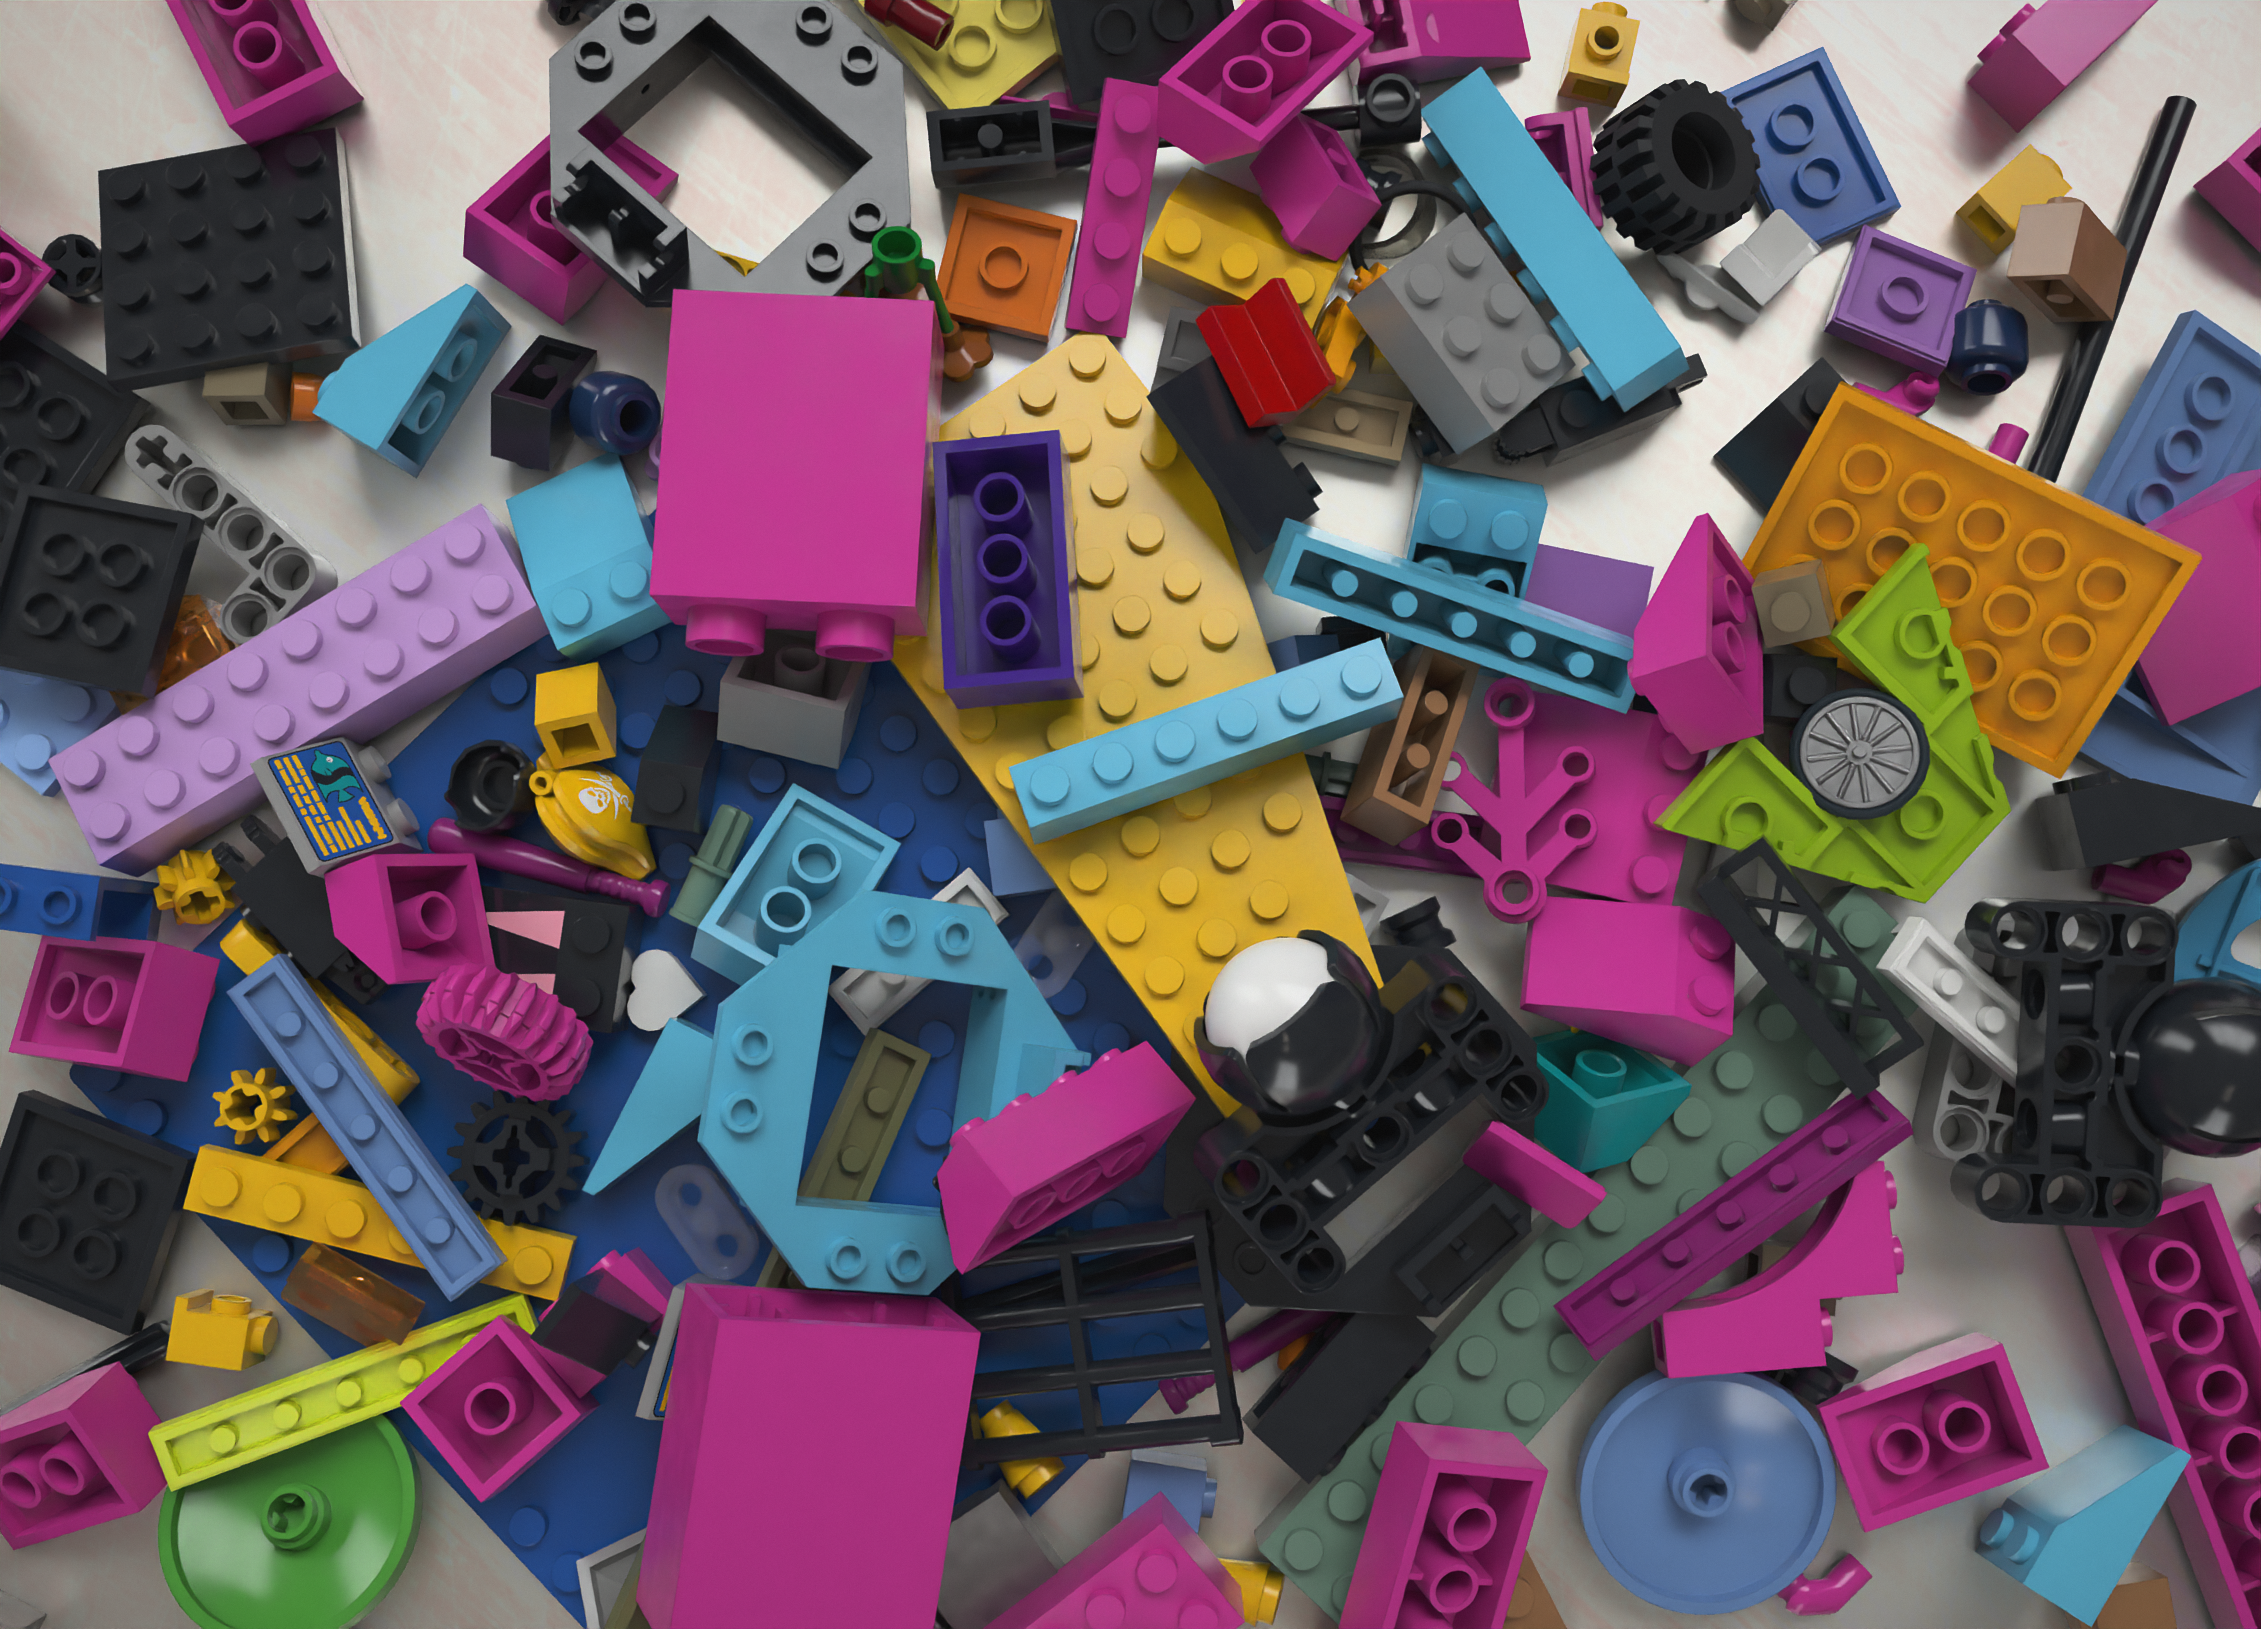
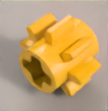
M182 849L179 850V854L175 855L168 862L167 866L158 865L156 868L160 885L154 888L153 891L158 909L168 910L172 908L176 924L182 925L184 922L190 924L206 923L208 925L217 919L225 908H234L235 906L230 889L236 882L222 866H219L217 860L213 858L214 856L211 854L213 849L206 853L199 850L185 851Z
M260 1068L256 1073L255 1079L247 1070H235L231 1072V1080L234 1086L225 1092L213 1093L212 1097L220 1102L221 1114L214 1122L215 1127L228 1125L230 1128L237 1130L235 1144L238 1145L251 1143L256 1133L264 1142L277 1141L280 1139L277 1125L285 1120L298 1118V1114L290 1110L291 1102L289 1097L297 1089L294 1085L281 1086L274 1082L276 1068ZM256 1095H259L262 1105L254 1110L255 1116H252L249 1107L257 1102Z

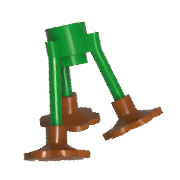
M890 226L880 230L871 242L873 264L868 266L859 277L860 287L865 292L863 298L934 301L945 346L943 378L947 377L950 381L956 383L968 380L973 376L976 368L988 365L993 359L994 354L989 345L990 335L987 329L982 326L966 328L957 321L951 320L936 280L935 263L930 259L923 258L922 241L917 232L903 226Z

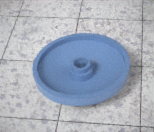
M1657 1369L1634 1380L1616 1394L1594 1420L1582 1444L1575 1474V1494L1580 1521L1595 1554L1610 1575L1631 1593L1648 1603L1663 1609L1694 1615H1715L1746 1609L1767 1600L1790 1585L1803 1573L1822 1547L1829 1532L1836 1504L1837 1482L1831 1450L1823 1432L1804 1405L1787 1388L1760 1371L1668 1378Z

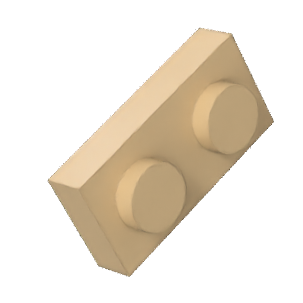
M1345 387L1339 394L1330 391L1313 409L1308 407L1292 422L1283 424L1282 432L1289 443L1398 467L1414 402Z

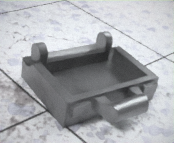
M1003 1478L985 1490H978L953 1507L934 1629H982L1057 1574L1058 1570L1065 1565L1016 1498L1017 1489L1011 1491L1007 1481H1004Z

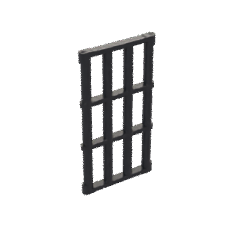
M1208 1209L1178 1212L1177 1218L1078 1231H1074L1072 1226L1058 1227L1054 1234L1030 1236L971 1269L1059 1259L1065 1298L964 1310L959 1270L956 1269L940 1284L942 1302L979 1330L981 1334L1069 1324L1074 1363L974 1374L960 1467L966 1466L968 1471L983 1470L985 1464L1084 1454H1088L1090 1459L1105 1458L1106 1452L1210 1442L1212 1447L1243 1444L1244 1430L1240 1406L1238 1407L1213 1244L1215 1240L1212 1218ZM1195 1243L1200 1282L1084 1296L1079 1257ZM1202 1308L1205 1310L1210 1348L1093 1360L1089 1321ZM1214 1374L1220 1414L1103 1426L1098 1387ZM1078 1389L1083 1428L982 1438L977 1406L978 1399Z

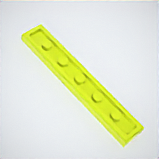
M516 1292L153 1426L148 1435L171 1492L401 1407L400 1401L501 1314L532 1335L539 1325L528 1295Z

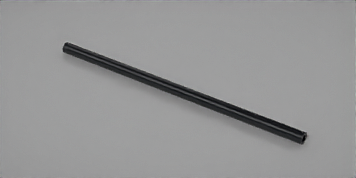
M2173 95L2165 100L2115 233V237L2128 252L2113 321L2082 322L2027 467L2028 471L2053 483H2056L2195 113L2197 104L2191 98Z

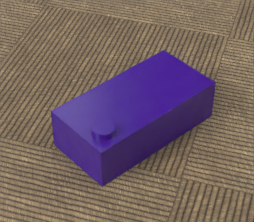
M1060 430L932 442L944 690L958 709L1084 698L1070 459Z

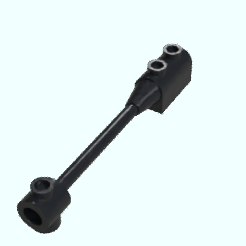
M1388 73L1377 77L1371 84L1354 85L1352 105L1310 108L1300 111V113L1334 130H1354L1357 148L1419 143L1421 139L1422 114L1417 80H1407L1398 74ZM1049 100L926 112L931 172L935 188L971 187L980 184L1057 177L1058 173L1091 164L1097 122L1052 118ZM1159 138L1158 148L1176 147L1165 139Z

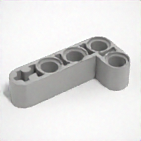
M160 425L143 426L131 434L126 442L124 455L126 463L132 472L175 510L192 513L204 520L205 524L202 533L249 573L245 580L227 598L220 610L219 622L221 630L229 640L242 645L254 638L255 636H252L250 630L251 620L261 610L265 609L268 616L267 625L262 631L264 632L337 588L338 577L331 563L196 445ZM164 454L176 465L184 469L177 474L167 470V465L162 460ZM217 486V500L210 508L203 510V496L210 488ZM262 525L264 530L263 539L254 549L248 550L246 545L248 534L256 526ZM308 564V580L301 588L293 590L291 585L292 574L299 566Z
M1999 921L1997 934L2002 944L2013 935L2014 922ZM1964 927L1958 933L1954 945L1990 977H1994V980L2020 1002L2023 961L2001 956L1995 958L1992 954L1980 952L1971 945ZM1937 1021L1935 1022L1912 1121L1914 1132L1912 1135L1915 1143L1923 1152L1933 1157L1958 1162L1961 1158L1971 1153H2003V1141L2010 1132H2013L2014 1117L1996 1113L2003 1078ZM1966 1054L1973 1063L1974 1074L1969 1083L1961 1086L1954 1074L1955 1064L1962 1055ZM1953 1115L1959 1123L1960 1135L1952 1146L1947 1147L1942 1142L1940 1128L1943 1121Z

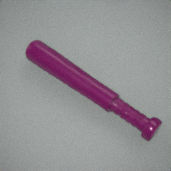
M442 817L437 819L431 825L427 835L428 847L436 854L475 853L478 866L555 885L585 895L590 892L600 893L603 896H610L613 899H620L623 902L640 905L643 907L644 913L651 917H661L669 902L671 886L663 880L656 879L651 884L615 873L611 874L574 857L502 834H482L459 829L454 824L456 820Z
M1282 1308L1255 1327L1228 1342L1233 1372L1239 1370L1242 1373L1298 1338L1322 1327L1335 1312ZM1212 1374L1177 1378L1175 1380L1165 1379L1159 1381L1158 1387L1172 1412L1178 1415L1188 1409L1189 1405L1187 1402L1215 1384V1377Z

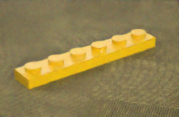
M212 1144L199 1147L183 1209L426 1269L365 1183ZM473 1210L508 1259L507 1262L479 1283L552 1301L558 1300L564 1290L578 1236L523 1222L514 1226H505L503 1217L495 1216L494 1218L484 1220L480 1218L479 1211Z

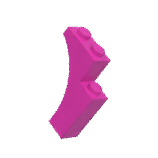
M1876 1160L1830 1193L1814 1222L1800 1240L1767 1269L1723 1291L1698 1298L1681 1300L1651 1322L1655 1368L1668 1378L1827 1366L1825 1347L1832 1345L1833 1330L1829 1312L1826 1307H1820V1299L1898 1293L1897 1275L1903 1273L1904 1255L1899 1238L1896 1235H1892L1889 1210L1896 1207L1897 1190L1892 1173L1889 1170H1885L1884 1161Z

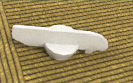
M1670 253L1667 256L1657 255L1658 261L1667 268L1670 276L1674 279L1677 276L1685 282V296L1693 307L1703 310H1711L1718 307L1732 318L1750 325L1760 316L1757 311L1729 291L1730 282L1728 276L1721 268L1714 265L1696 267L1675 253Z

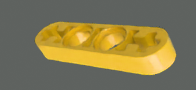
M245 918L241 919L219 942L224 953L248 976L286 949L270 933L264 934ZM313 977L309 980L305 979L398 1107L421 1082L419 1076L408 1063L320 980H315Z

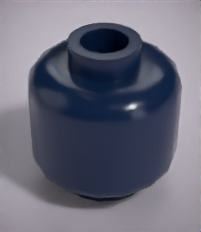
M1994 299L1975 301L1968 305L1967 308L1955 314L1953 347L1947 366L1944 369L1948 379L1961 387L1963 391L1976 396H1989L2006 391L2012 383L2025 373L2029 362L2028 325L2024 315L2013 307L2004 305L2002 302Z
M598 371L583 378L573 390L569 402V421L575 434L588 446L617 455L636 454L648 447L657 435L662 421L661 404L656 392L644 380L614 371Z

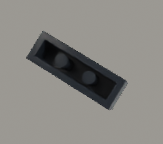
M1335 1312L1245 1414L1242 1420L1254 1435L1303 1480L1310 1484L1318 1474L1322 1477L1326 1476L1338 1466L1347 1451V1447L1344 1444L1360 1425L1368 1427L1383 1414L1389 1404V1398L1386 1395L1403 1376L1409 1379L1423 1368L1431 1356L1432 1350L1429 1346L1438 1336L1416 1316Z

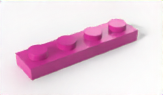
M1109 77L1104 79L1064 328L1126 338L1160 138L1157 135L1158 87Z

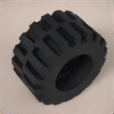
M1675 79L1669 84L1664 83L1610 118L1603 125L1604 130L1597 134L1593 143L1597 153L1591 156L1590 170L1597 174V179L1592 182L1595 195H1601L1604 206L1601 209L1607 219L1612 217L1617 223L1615 230L1624 239L1631 236L1634 239L1635 247L1643 251L1653 248L1656 255L1667 256L1672 252L1679 254L1743 219L1742 215L1749 212L1755 203L1752 195L1759 191L1760 178L1755 174V170L1761 167L1759 154L1753 151L1752 143L1755 142L1751 129H1745L1741 121L1744 117L1736 107L1731 109L1727 105L1726 96L1718 90L1710 93L1707 84L1697 80L1688 84L1686 79Z

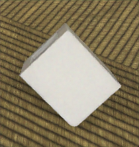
M1777 209L1743 243L1736 245L1719 264L1761 306H1764L1823 249L1784 210Z

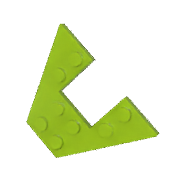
M1924 543L1912 544L1832 630L1831 635L1826 636L1881 692L1895 697L1909 707L1925 728L1930 745V764L1925 781L1917 794L1902 808L1886 816L1870 820H1850L1831 815L1816 805L1813 794L1753 736L1726 744L1654 821L1658 828L1738 851L1764 834L1787 865L1924 904L1937 892L2011 812V808L2003 783L1994 774V754L1988 735L1981 733L1970 700V696L1974 694L1961 650L1952 643L1949 633L1952 621L1947 607H1941L1925 557L1930 554L1929 548Z

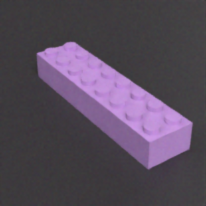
M480 503L154 696V699L147 700L48 759V762L98 865L139 878L179 854V850L188 849L267 802L269 799L250 765L259 758L342 736L363 745L548 635L550 632L534 598L521 551L508 527Z

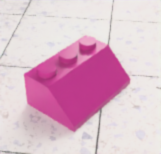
M1246 0L1159 79L1157 135L1204 165L1257 152L1373 42L1374 32L1320 0Z

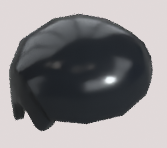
M487 739L464 749L451 767L449 789L444 794V799L453 807L458 816L454 824L459 829L497 835L521 826L533 813L536 807V794L532 792L529 780L531 775L536 772V769L522 749L514 743Z

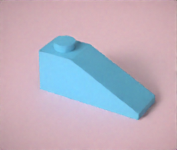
M682 1017L669 1018L582 1189L583 1191L593 1196L608 1191L701 1120L714 1033Z

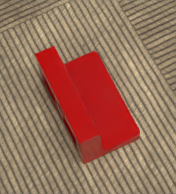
M1284 278L1270 279L1244 304L1209 306L1195 319L1249 428L1289 424L1336 384V378Z

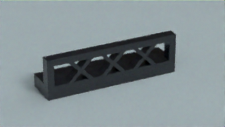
M1764 834L1699 879L1696 887L1697 893L1857 1100L1880 1086V1073L1924 1046L1922 1037ZM1760 855L1777 876L1774 898L1767 899L1745 895L1730 875ZM1783 885L1797 903L1780 901ZM1756 908L1771 910L1769 925ZM1779 911L1808 916L1817 928L1813 951L1784 946L1775 934ZM1823 937L1837 955L1821 952ZM1795 959L1811 962L1809 977ZM1819 963L1847 967L1857 979L1853 1002L1825 998L1815 986ZM1863 988L1877 1006L1861 1004ZM1836 1011L1851 1013L1849 1028ZM1859 1015L1887 1019L1902 1039L1871 1058L1855 1037Z

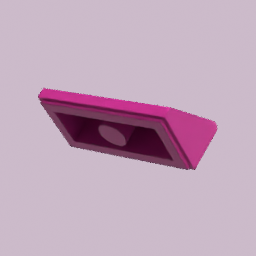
M1497 1119L1483 1120L1462 1155V1161L1465 1165L1564 1228L1571 1229L1576 1227L1603 1201L1607 1194L1604 1191L1605 1187Z

